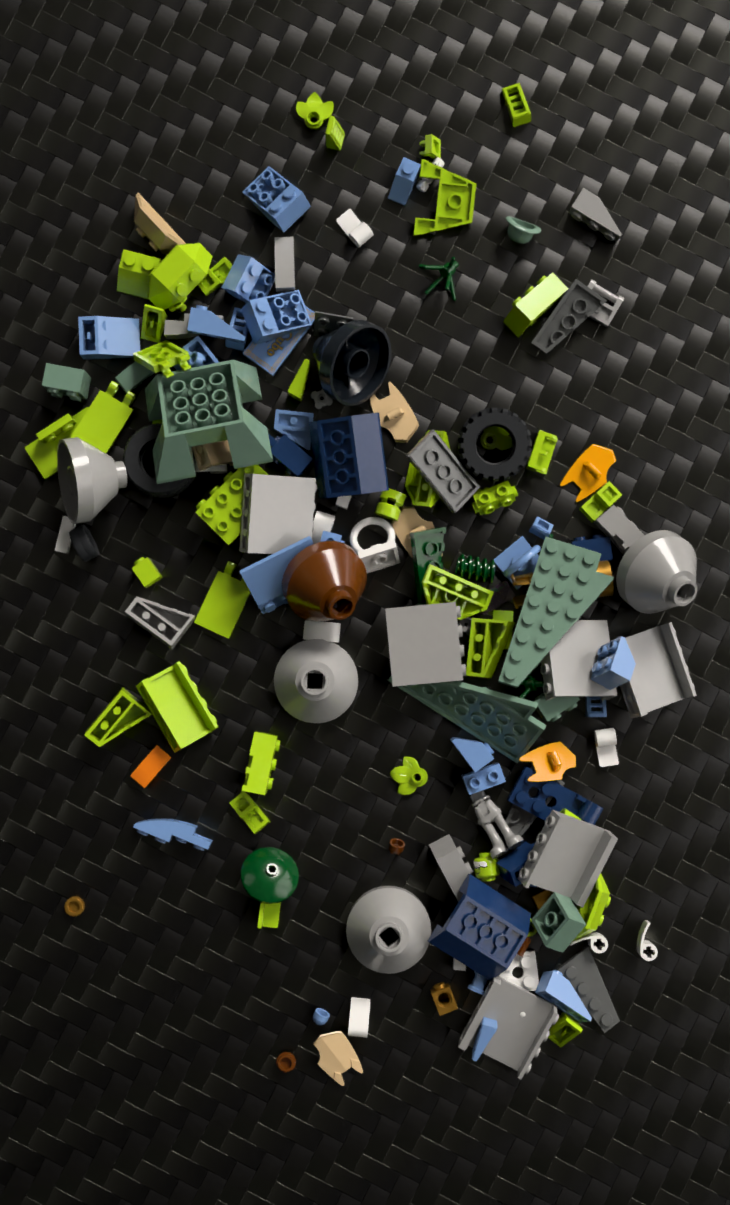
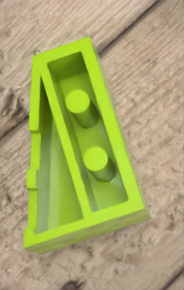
M480 618L471 619L466 668L467 676L492 678L515 622Z
M122 687L84 735L101 747L125 730L149 717L152 713L147 706Z

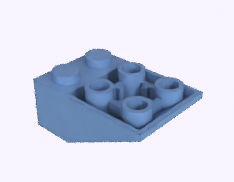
M270 166L242 192L283 232L311 207L304 193Z
M299 290L249 300L241 309L254 344L271 341L312 325Z
M106 316L78 317L79 352L84 360L131 358L133 353L140 351L139 319Z

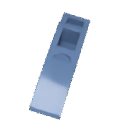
M148 819L139 821L133 826L139 834L148 836V834L153 835L155 840L161 843L170 842L173 836H176L177 841L182 843L188 841L194 844V848L202 851L204 849L208 850L213 841L196 834L197 825L180 820Z

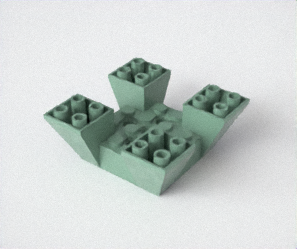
M229 360L193 367L186 371H172L174 376L165 378L163 373L157 374L145 388L149 421L163 419L153 447L157 484L196 477L192 447L228 440L234 469L273 462L267 427L246 411L242 403L262 400L256 367L236 360Z

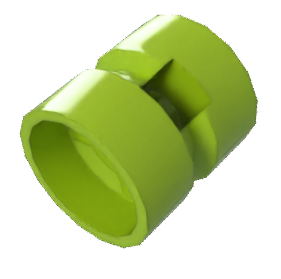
M389 488V490L381 492L380 499L382 501L377 503L374 513L381 517L398 521L401 513L399 507L403 506L406 495ZM387 500L395 502V505L388 504Z

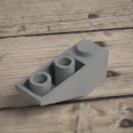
M583 188L569 213L572 214L571 216L575 220L588 224L587 226L590 229L603 233L606 239L617 242L621 232L598 196Z

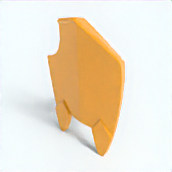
M592 444L572 465L560 486L562 487L573 481L581 489L575 500L576 502L591 495L607 483V471L616 462L613 450Z
M562 742L544 745L519 758L520 762H532L536 772L527 779L528 782L562 780L563 773L567 769L576 767V756Z

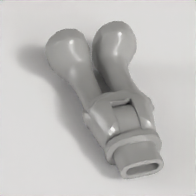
M484 790L470 796L474 803L472 807L475 809L478 818L477 822L479 825H482L492 842L493 848L490 851L492 859L505 855L509 850L515 849L524 842L520 835H515L511 831L501 814V809L494 804L489 795L486 796ZM495 821L506 840V845L496 832L492 822Z

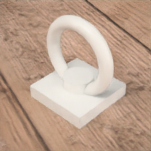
M368 517L359 521L352 528L350 545L364 563L367 574L400 563L395 543V532L389 522L379 517ZM379 525L386 530L388 539L384 544H376L364 550L359 546L357 536L365 526Z

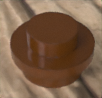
M283 1052L277 1057L276 1064L279 1070L290 1072L296 1065V1059L292 1053Z

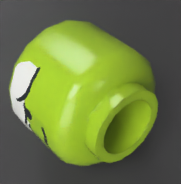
M490 852L479 853V857L474 859L475 876L480 878L481 881L496 880V876L500 874L497 866L498 858L492 859Z

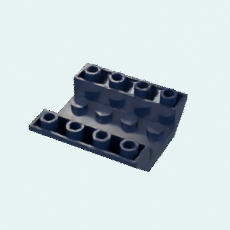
M379 413L309 422L319 498L350 496L389 490Z
M468 874L459 888V891L463 893L461 899L445 925L442 927L437 924L428 942L491 981L494 977L508 969L527 938L531 913L471 874Z

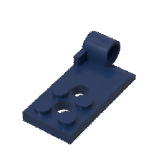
M524 766L507 798V801L544 821L552 810L560 812L566 808L581 818L582 821L584 820L595 825L604 809L554 781L528 782L527 779L536 772L527 766ZM536 787L538 795L532 798L528 794L529 789ZM549 796L555 798V803L552 806H546L545 800Z

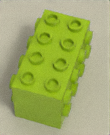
M259 465L238 468L234 474L229 472L223 479L225 483L221 487L215 486L209 493L211 497L207 501L203 499L196 506L198 509L196 513L229 546L241 533L244 473L268 475Z

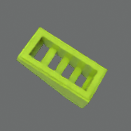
M520 83L502 88L513 127L531 122V112ZM518 92L517 95L511 97L508 96L510 94Z
M330 116L325 132L326 146L330 149L341 150L345 133L336 118Z
M308 359L303 361L288 389V395L300 402L303 399L310 368V360Z

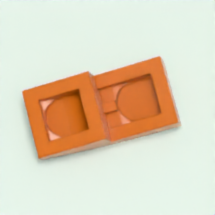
M156 745L130 777L145 789L171 757Z

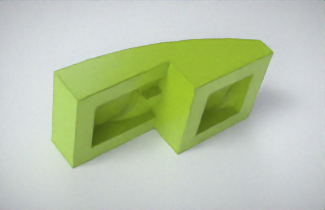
M226 257L209 269L207 275L198 284L205 295H209L223 285L232 267V264Z
M609 481L582 505L579 510L592 523L622 494Z
M245 791L230 802L231 806L240 818H243L254 834L270 823V820Z

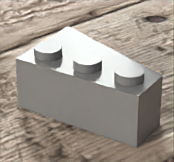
M611 506L594 521L605 536L610 537V541L623 556L638 539L644 536L618 506Z
M137 596L125 611L127 617L171 649L175 647L195 621V615L187 614Z
M448 834L429 844L459 902L463 895L459 888L467 875L473 873V870L468 862L464 863L462 858L465 855L461 847L456 848Z

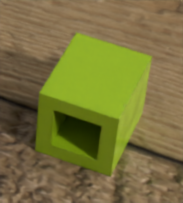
M142 557L134 562L135 566L132 567V570L145 588L150 587L163 578L150 558Z

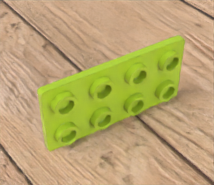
M86 407L74 416H71L69 413L38 432L36 434L38 439L25 447V450L45 479L58 472L57 447L59 440L71 437L89 407Z

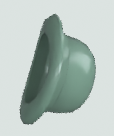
M512 216L505 218L509 223L508 237L514 242L526 244L532 239L534 234L541 232L540 227Z

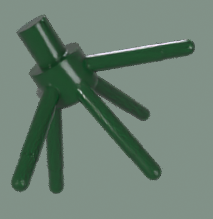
M452 257L450 262L443 266L419 265V268L438 270L441 275L424 292L426 295L445 278L447 279L445 289L449 290L450 286L452 300L456 301L452 275L455 274V269L459 264L455 261V257Z
M530 673L526 680L520 684L524 685L526 690L518 697L523 699L531 691L542 693L544 680H539L537 677L533 678Z

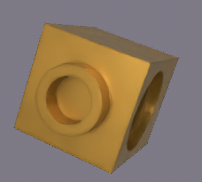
M440 982L433 986L431 994L440 1016L458 1009L449 983L444 984V982ZM446 993L449 995V998L446 1001H440L438 999L439 995Z

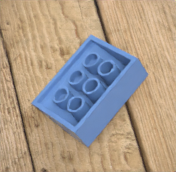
M310 536L240 570L262 614L272 612L283 604H288L282 591L283 575L290 561L300 551L314 544Z

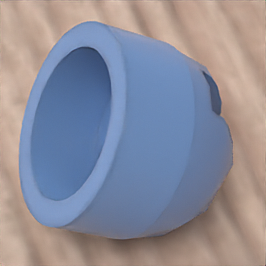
M194 351L190 355L188 363L192 367L203 366L205 357L201 353Z
M317 1008L313 1014V1021L316 1025L322 1026L328 1021L330 1014L324 1009Z

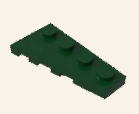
M446 527L410 533L418 604L427 605L422 580L428 565L431 564L443 569L441 559L442 551L445 548L443 538L444 534H446Z

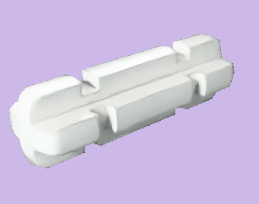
M435 158L432 164L443 167L444 161L440 158ZM422 178L416 186L417 189L421 192H426L429 184L434 179Z

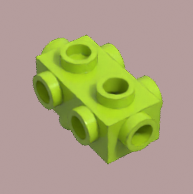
M507 480L491 488L486 487L483 490L479 488L473 495L475 502L472 503L475 513H480V515L490 514L497 508L511 505L516 501L515 497L518 496L515 486H511Z

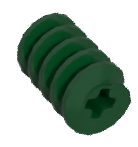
M462 553L457 560L454 575L460 572V577L463 578L467 574L469 580L475 575V580L478 581L482 577L483 583L490 578V583L492 584L496 568L495 562L491 560L487 564V559L484 558L480 563L479 557L472 561L471 555L465 560Z

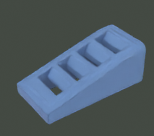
M235 307L230 326L236 331L243 333L247 340L248 326L245 320L237 318V316H244L242 310ZM235 323L244 325L245 327L235 325ZM225 339L226 347L244 350L246 341L242 343Z
M585 697V717H607L606 700H601L600 697ZM591 700H600V703H591ZM591 707H601V711H591Z
M483 1017L472 1049L473 1061L478 1060L497 1031L496 1020Z

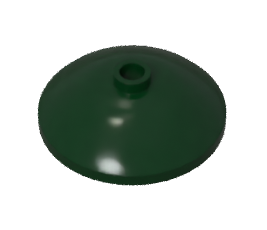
M273 847L255 850L248 855L241 868L240 876L243 888L253 899L265 904H276L288 899L295 891L299 880L298 868L292 857L286 852ZM273 868L275 872L271 873L268 869Z

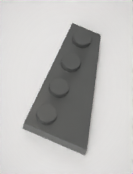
M575 279L531 343L547 354L607 300Z

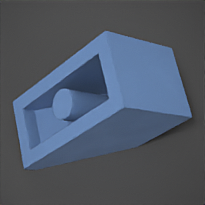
M403 157L388 199L401 205H406L420 174L421 164Z

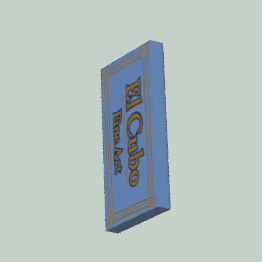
M306 307L310 321L313 325L315 320V312ZM311 326L259 344H254L252 340L244 350L243 355L274 377Z

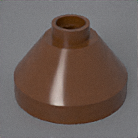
M337 541L318 542L300 551L288 564L282 579L283 595L294 613L305 620L315 622L333 619L342 620L353 613L355 605L364 592L367 581L366 568L357 553L350 546Z

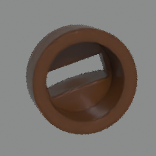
M393 838L389 843V851L393 855L394 853L400 855L404 850L405 843L401 839Z

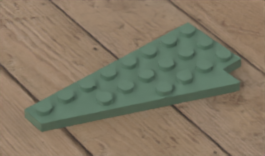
M545 536L498 680L499 683L518 688L612 583L614 577L596 572L601 553Z
M392 675L388 679L390 683H392ZM460 681L397 686L484 743H488L489 746L516 763L519 762V758L525 755L546 728L544 723L531 716L538 703L489 690L486 687H478Z

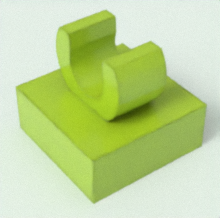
M432 134L425 135V140L419 142V145L425 147V150L419 152V154L423 157L429 156L433 160L435 158L441 159V140Z

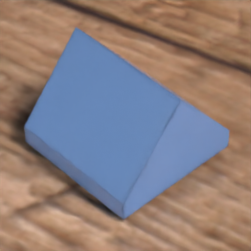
M536 517L529 532L545 540V536L548 537L554 525L540 517Z

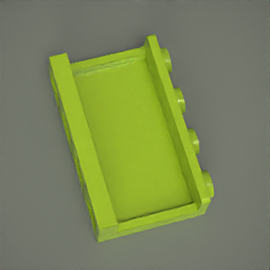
M180 661L136 685L174 753L218 728L215 716L209 712L206 701L198 693L197 685L191 681L187 668Z

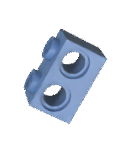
M498 762L482 767L476 773L471 771L461 775L469 795L506 782Z

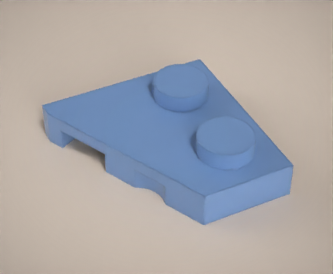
M276 409L274 429L285 434L305 449L310 450L309 422H313L314 413Z

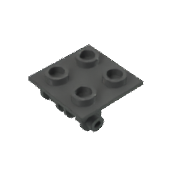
M315 311L313 336L327 335L346 323L353 321V317Z

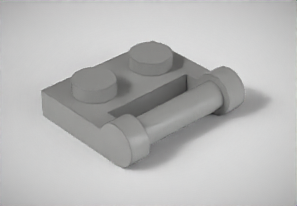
M591 280L587 287L613 302L614 306L612 307L604 303L589 318L608 327L622 304L624 297L614 295L597 285L596 281Z

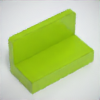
M260 902L258 929L262 927L278 928L281 902L276 904Z

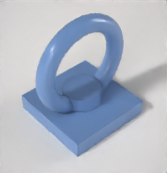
M522 536L498 555L494 562L513 585L510 577L512 574L515 577L534 572L539 558L537 553L540 552L541 547L539 545L531 547ZM515 585L514 587L517 590L522 585Z

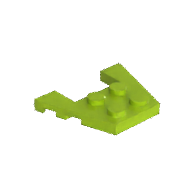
M422 159L420 178L439 180L435 219L415 218L413 236L471 224L476 183Z

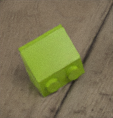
M123 249L118 269L117 292L148 299L150 273L161 262V259Z

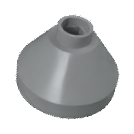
M78 437L59 440L57 447V470L65 511L73 524L90 522L117 495L118 489L127 487L125 465L123 461L114 462L111 456Z
M659 530L644 535L627 550L619 564L616 576L619 595L635 610L647 614L688 605L697 594V558L694 548L688 541L672 531Z
M310 639L299 642L288 649L277 664L274 675L276 696L282 707L290 715L308 723L331 721L342 715L350 707L358 689L356 666L349 654L333 642L323 639ZM308 673L323 674L322 689L307 688Z
M396 886L373 888L359 897L349 912L346 927L347 941L353 955L365 967L387 974L405 971L414 966L423 957L429 946L428 939L431 936V923L428 912L419 898L406 889ZM392 927L399 938L393 942H384L379 935L387 928Z

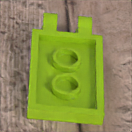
M167 340L133 353L136 362L154 373L161 371L165 378L174 376V373L170 370V367L179 364L183 371L191 369V365L187 362L190 359L188 351Z
M111 381L106 392L99 391L70 438L78 437L107 454L134 411L130 408V405L135 399V394L128 391L123 402L118 401L113 396L118 391L119 384Z
M228 561L224 573L217 572L194 623L228 639L251 593L243 577L241 581L231 577L237 564Z

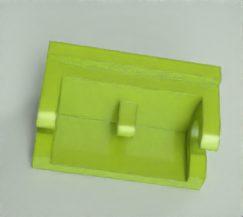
M542 430L538 431L526 469L546 475L558 440L557 436Z

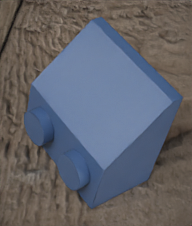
M457 737L450 739L475 773L494 759L492 756L494 751L486 742L483 744L477 740Z

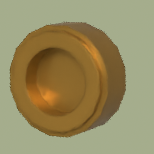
M73 896L65 902L64 908L69 916L74 917L84 911L85 903L80 897Z

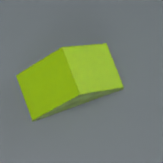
M147 304L144 305L142 339L160 342L165 320L167 319L164 309Z
M562 1012L556 1024L552 1025L549 1029L550 1034L548 1038L561 1048L579 1035L583 1029L577 1021Z

